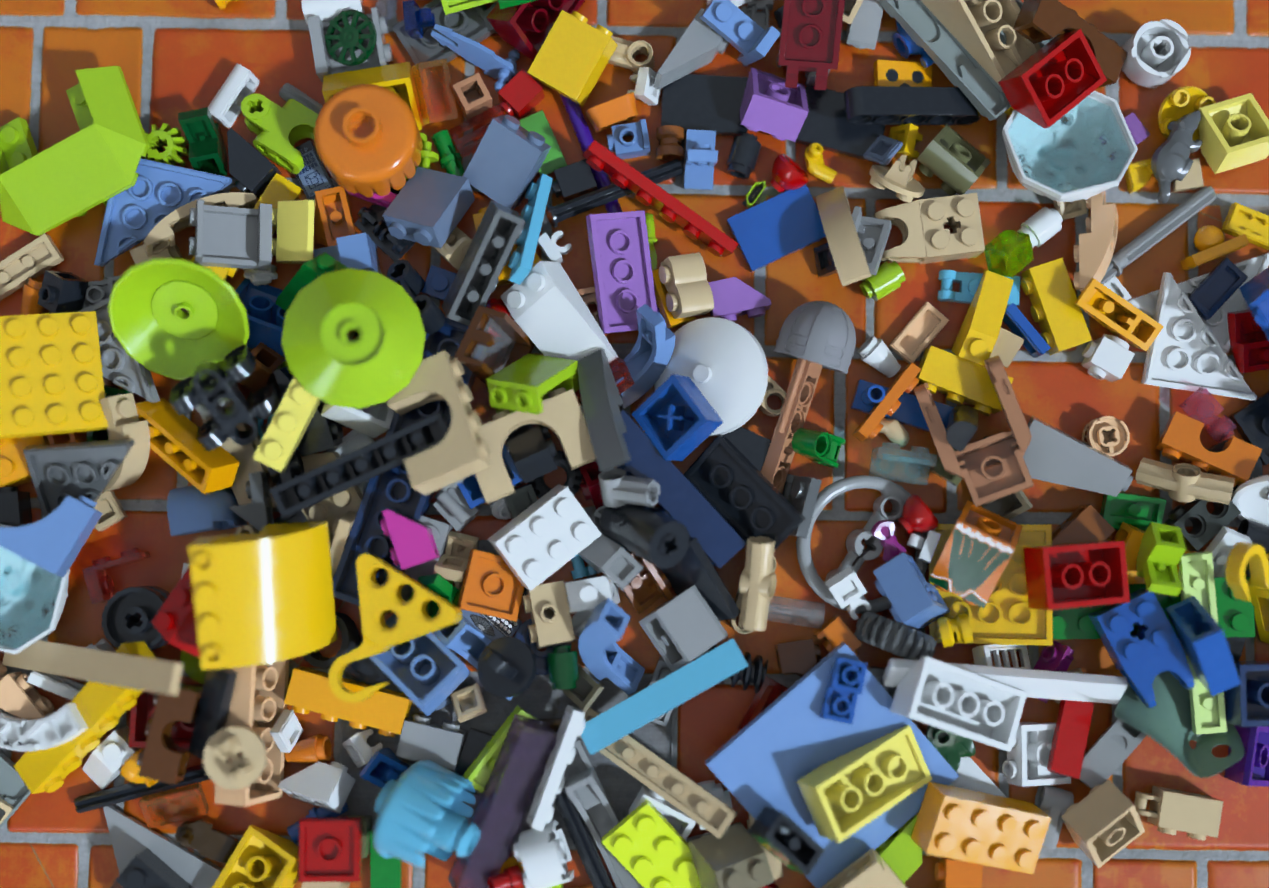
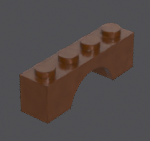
M1024 0L1013 27L1015 31L1033 44L1081 28L1107 79L1100 87L1117 82L1128 52L1118 46L1115 40L1106 37L1098 31L1095 25L1086 22L1078 16L1075 10L1067 8L1058 0Z

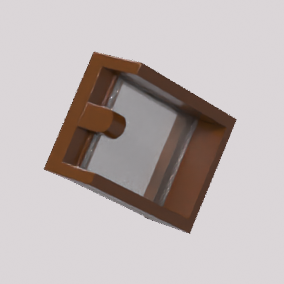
M478 306L454 358H457L460 363L464 364L487 385V378L528 353L531 354L535 344L507 313Z

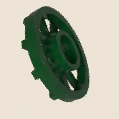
M358 10L342 11L333 20L331 19L324 38L326 40L327 52L338 63L346 66H356L367 60L372 54L377 40L373 21ZM353 16L351 25H349L348 17ZM361 17L365 21L356 28L358 18ZM342 20H343L344 28H342V27H340V26L338 25ZM368 26L370 34H363L361 30ZM335 29L340 32L339 35H333ZM364 39H369L368 46L365 48L363 46ZM333 40H339V42L333 46ZM340 47H343L338 57L335 51L338 50ZM360 49L363 53L356 58L355 51ZM347 50L350 52L351 60H344Z

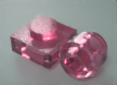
M1203 386L1179 405L1189 417L1205 423L1204 426L1208 424L1210 427L1206 429V432L1217 443L1221 440L1226 441L1235 434L1233 430L1237 426L1225 414L1221 418L1217 416L1224 408Z

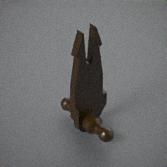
M203 819L192 822L185 821L178 826L175 838L180 846L197 850L199 855L217 862L227 863L240 840L227 833L213 829V823Z

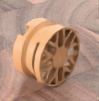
M1103 416L1091 420L1085 425L1082 432V442L1113 457L1121 454L1127 448L1130 442V432L1122 420L1114 416Z

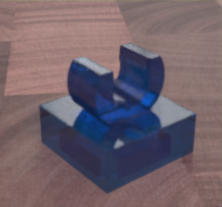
M414 0L402 1L405 31L412 39L423 38V27L435 26V14L431 13V8L421 9Z

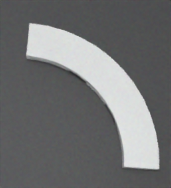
M67 703L48 716L30 720L18 718L0 710V747L7 750L26 752L54 748L76 738L88 729L75 703Z

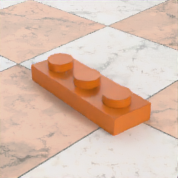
M913 362L907 365L887 389L884 399L873 407L852 435L861 442L868 439V437L874 439L884 426L880 423L886 414L891 417L901 405V402L898 400L904 391L909 394L917 385L919 379L916 376L922 369Z

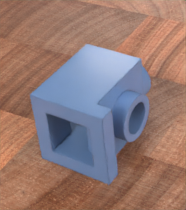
M642 119L640 122L611 126L612 134L607 135L609 151H615V155L622 160L650 155V141L646 119ZM624 136H633V140L630 142L623 140Z

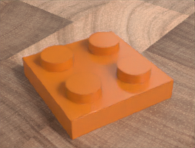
M471 549L457 607L462 610L517 622L524 586H522L501 556Z

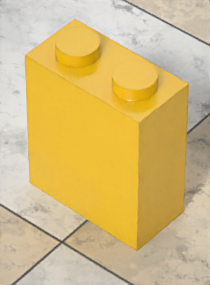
M562 10L527 73L538 82L583 107L618 45L611 37L613 33L598 24L594 28L587 24L588 19L580 13L573 11L572 14H569Z

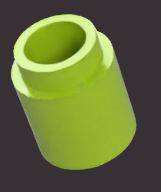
M885 262L879 266L877 275H871V277L862 279L863 283L860 284V288L867 299L872 298L878 301L900 288L901 283L906 278L897 262Z

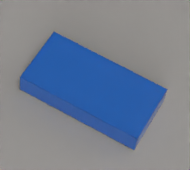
M1014 303L1006 307L1003 322L1013 334L1024 339L1022 345L1030 355L1036 358L1046 353L1051 347Z

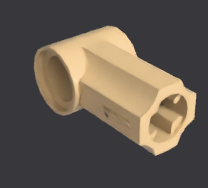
M611 36L618 46L608 63L631 69L635 74H638L639 67L654 68L653 49L648 42L644 40L632 42ZM639 54L648 56L644 62H637L634 58Z

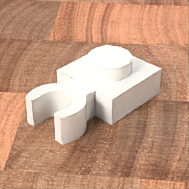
M850 566L825 582L842 609L845 607L854 620L858 618L855 613L858 606L863 605L868 611L871 610L870 603L863 596L867 591Z

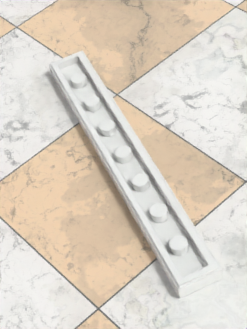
M890 658L882 677L883 685L897 687L898 682L911 670L918 660ZM946 663L1026 692V697L1118 704L1128 687L1126 677Z

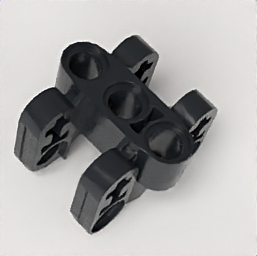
M247 345L234 349L225 356L223 361L217 363L212 361L201 362L196 366L193 376L179 382L170 392L169 403L179 415L191 411L199 404H204L213 416L197 429V440L206 451L219 447L229 437L240 445L252 443L258 435L257 417L265 419L277 411L282 401L281 393L273 382L253 393L250 391L247 399L236 386V382L249 376L256 368V357ZM223 398H229L234 404L230 407H223L218 404V401ZM239 423H248L252 428L247 431H241L236 426Z

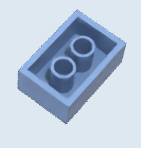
M395 613L386 621L387 626L390 628L397 622ZM433 633L391 647L387 652L369 657L427 716L471 674L466 665Z

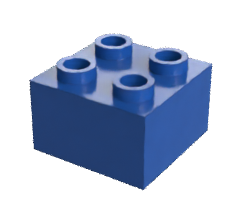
M672 374L632 413V416L662 457L670 461H683L723 423L722 419L691 378Z

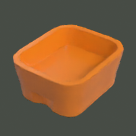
M634 92L586 110L585 114L596 133L637 117L638 112Z

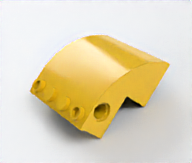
M328 521L266 524L260 533L198 537L188 546L201 670L245 667L282 661L316 651L338 639Z

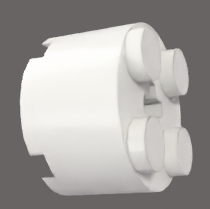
M1168 19L1145 23L1123 46V49L1128 54L1121 70L1131 81L1149 89L1166 83L1187 64L1190 58L1191 48L1188 45L1187 39L1189 37L1187 32L1178 23Z
M556 820L551 821L549 824L545 823L543 832L533 828L521 831L518 837L519 842L513 843L515 857L517 861H522L525 870L523 881L526 888H550L574 879V869L568 871L567 862L572 861L570 848L562 828L555 829L558 824Z

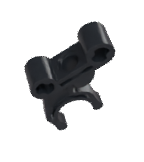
M402 259L394 262L387 270V278L401 285L419 308L425 333L431 334L439 331L443 327L446 317L428 295H418L424 288V279L407 260ZM356 331L355 337L358 339L359 333Z

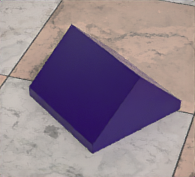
M1234 725L1243 743L1244 755L1238 762L1225 769L1224 778L1246 786L1269 787V726L1240 727ZM1229 746V749H1228V755H1227V757H1228V756L1231 754V752H1232V749L1230 748V746Z

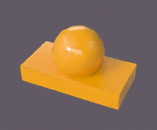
M1213 225L1203 226L1197 230L1193 239L1194 246L1200 252L1180 262L1183 269L1187 271L1247 246L1249 242L1245 234L1224 242V234L1220 228Z

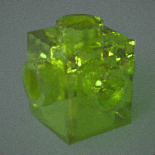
M1004 230L985 246L984 252L988 270L999 275L1013 278L1034 260L1029 234L1014 230Z

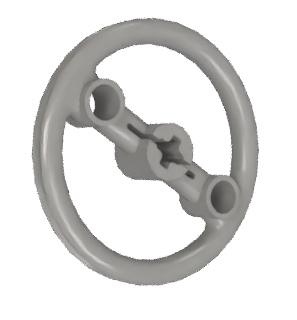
M861 475L838 480L818 493L807 538L797 537L796 549L797 559L805 580L812 590L825 602L846 611L845 607L842 609L825 582L849 566L857 573L865 560H873L881 554L883 546L880 543V539L871 534V530L876 522L880 520L891 521L899 518L902 514L903 506L911 496L903 487L881 477ZM862 488L880 491L881 496L874 501V513L863 529H856L847 536V555L839 567L831 570L827 574L825 581H823L814 567L810 547L811 533L820 512L832 499L844 492ZM887 500L892 504V511L889 515H886L884 512V504ZM916 532V535L926 538L928 532ZM863 539L865 540L864 543L867 545L866 549H863L864 546L863 544H861V541ZM916 549L914 561L924 576L928 563L917 560L920 550ZM887 596L867 600L871 605L869 612L872 613L887 610L892 606ZM861 605L856 608L855 613L862 614L868 610Z

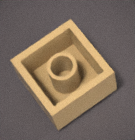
M1109 779L1102 785L1099 784L1093 787L1087 797L1079 803L1069 806L1065 814L1061 816L1074 843L1097 868H1100L1145 832L1134 804Z

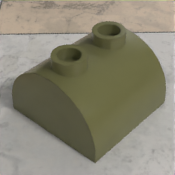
M948 125L937 134L917 158L921 162L919 165L920 171L927 177H933L935 174L943 181L941 188L950 196L956 193L959 195L964 194L991 162Z

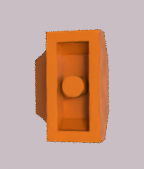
M342 186L314 191L313 243L322 244L326 247L337 245L336 238L356 234L345 189Z

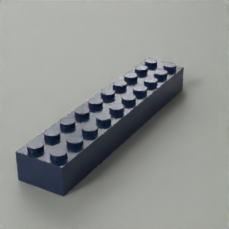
M446 318L443 327L439 331L431 334L425 333L422 360L444 350L454 358L469 326ZM479 345L473 359L482 361L487 347ZM462 364L464 374L461 376L464 384L471 391L476 375ZM433 401L403 415L394 412L390 428L385 437L440 412L443 413L450 428L452 420L451 408L446 401ZM405 463L369 480L333 578L334 597L360 606L356 560L362 554L376 555L401 570L400 565L396 566L390 553V548L394 547L391 537L385 536L380 520L384 519L382 511L387 509L394 510L419 523L420 517L426 516L434 494L432 492L428 495H423L412 488ZM384 568L380 569L376 575L377 582L380 585L385 584L388 579V573Z

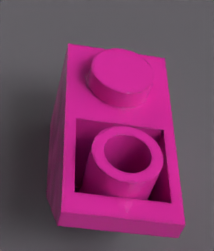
M387 509L382 511L384 519L380 520L385 536L391 537L394 547L390 548V553L396 566L400 565L401 570L440 558L431 528L394 510Z

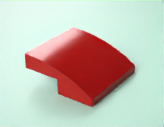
M1250 309L1227 313L1231 348L1239 372L1248 373L1269 369V340L1261 326L1254 319Z

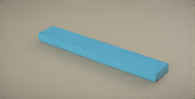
M732 638L587 721L581 738L590 755H593L749 665L735 639Z

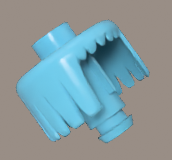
M430 760L418 761L410 766L397 781L394 779L388 781L379 793L374 806V812L379 814L373 833V845L376 852L384 858L397 857L418 867H424L425 859L417 851L427 853L443 861H447L454 850L457 851V857H468L476 847L481 834L478 826L475 823L469 825L468 819L465 818H471L473 808L465 802L472 805L476 803V798L473 794L475 793L473 783Z

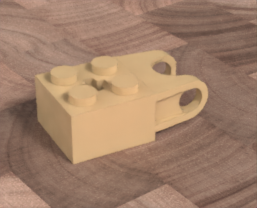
M977 193L919 199L911 203L908 202L889 207L874 214V218L891 220V224L898 227L903 236L901 245L884 251L881 259L882 262L895 261L897 263L926 264L976 258L985 251ZM945 224L952 228V233H950L949 229H944Z

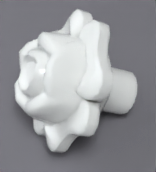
M270 265L269 270L243 269L244 278L249 279L255 286L267 285L272 282V279L278 278L275 265Z

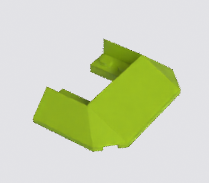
M119 66L75 70L79 83L66 90L80 131L40 153L37 152L27 120L17 117L0 127V215L3 222L40 236L135 185L139 175L135 172L141 156L146 157L149 143L123 71Z

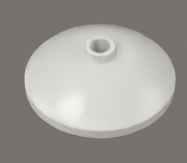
M1269 475L1250 479L1234 491L1232 502L1241 511L1237 516L1241 521L1249 519L1269 526Z

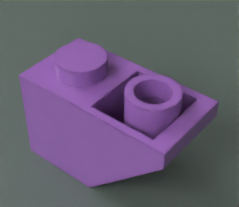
M736 277L708 282L714 299V309L710 311L711 317L735 322L737 321L736 317L748 314V318L765 315V310H769L771 306V300Z

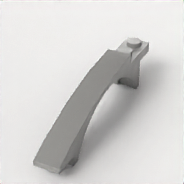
M577 738L573 746L575 747L573 761L570 765H566L563 773L565 777L564 789L592 834L616 888H644L602 844V837L615 827L620 820L606 790L603 789L580 738Z

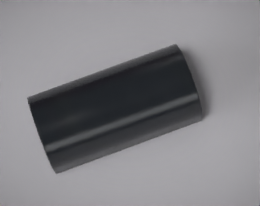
M958 405L949 414L947 441L960 452L964 450L978 429V410L969 405Z

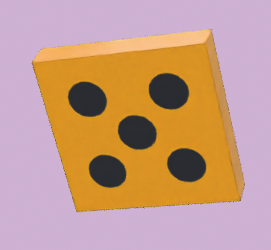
M876 60L874 62V86L932 87V65L924 68L921 62Z

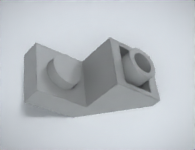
M863 0L852 24L847 26L846 44H850L858 49H875L884 9L877 0Z
M603 534L578 553L598 574L602 572L621 591L643 569V566L623 547Z

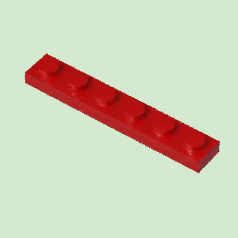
M593 140L582 156L587 159L586 162L590 167L597 171L603 170L611 176V181L618 187L623 189L627 187L636 194L635 198L646 206L652 205L659 210V215L664 220L670 223H677L683 228L682 231L685 235L707 245L706 249L713 255L726 257L736 249L739 243L596 140Z

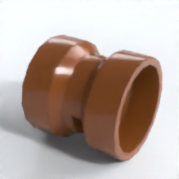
M665 125L656 128V139L659 141V146L656 148L657 160L669 162L674 159L679 161L684 159V148L681 146L685 138V129L683 127Z

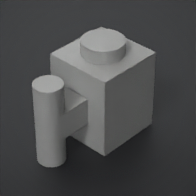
M458 486L456 489L449 488L445 492L441 490L435 496L437 501L433 506L456 531L460 532L482 512L478 507L470 509Z

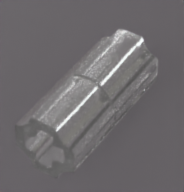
M773 596L769 603L767 621L822 629L825 604Z

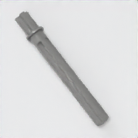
M1204 186L1112 256L1101 284L1106 283L1114 276H1120L1122 270L1214 201L1217 197L1214 189L1211 186Z

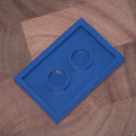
M807 185L799 189L785 191L726 220L736 242L739 243V249L751 273L826 238L818 207Z

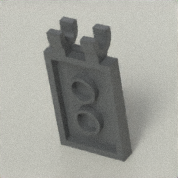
M433 0L392 28L421 75L425 78L459 56L447 46L441 45L430 35L432 30L441 34L433 29L435 24L453 29V32L480 43L496 32L486 17L498 1L488 9L483 4L445 15L441 0Z

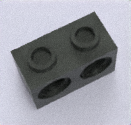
M1195 499L1192 502H1187L1184 506L1179 505L1171 510L1168 514L1169 519L1164 524L1181 527L1186 548L1190 551H1198L1218 534L1223 526H1227L1241 513L1232 501H1230L1229 505L1213 502L1214 511L1210 514L1206 507L1208 501ZM1187 519H1190L1193 524V529L1190 533L1185 530V521Z

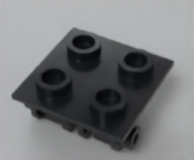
M390 187V192L395 194L400 192V190H394ZM374 203L369 208L366 206L362 207L357 213L360 218L354 225L363 233L366 232L373 242L394 262L400 260L416 242L397 239L391 236L383 217L387 208Z

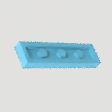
M543 173L536 183H530L526 191L525 198L529 200L521 212V216L525 220L521 236L514 243L517 245V249L512 253L508 263V267L512 268L509 281L518 285L522 283L532 269L553 178Z

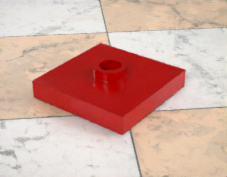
M362 817L300 818L298 882H360L362 880Z

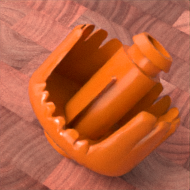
M354 85L337 92L324 104L316 119L314 140L318 155L335 182L340 186H344L347 191L353 194L360 193L370 198L373 197L374 191L379 196H386L390 193V187L394 190H400L405 186L406 178L411 179L415 175V167L420 165L421 150L423 149L420 131L409 106L396 93L378 85Z

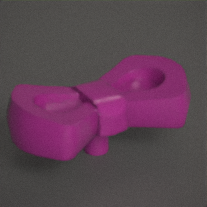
M890 520L876 522L871 530V534L880 539V543L884 547L882 559L885 562L892 560L903 552L906 553V549L898 543L894 535L895 524Z

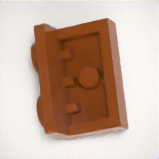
M627 550L643 566L641 572L622 590L633 608L640 614L662 596L668 601L673 599L674 597L669 591L672 585L662 572L658 574L654 565Z

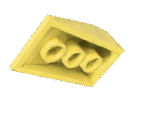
M905 725L817 767L796 782L819 835L840 843L933 779L911 727Z

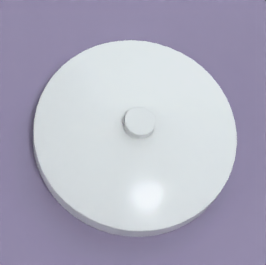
M708 317L687 323L674 333L676 335L674 351L668 365L654 384L655 391L672 374L690 377L723 421L710 436L730 433L743 426L755 414L763 401L768 383V366L764 351L751 332L733 321Z

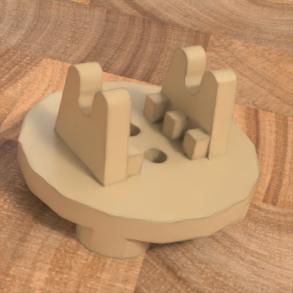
M902 154L892 167L878 164L872 165L869 173L872 177L869 182L874 187L883 190L888 188L897 192V198L909 203L912 202L913 198L923 196L925 188L913 178L918 162L916 159H913L907 165L905 163L907 155Z
M243 725L230 726L219 730L209 739L204 749L203 764L206 774L215 784L225 789H241L251 785L261 776L268 764L267 751L263 740L250 727ZM239 752L243 753L242 757L238 755ZM230 758L232 763H228L227 759Z

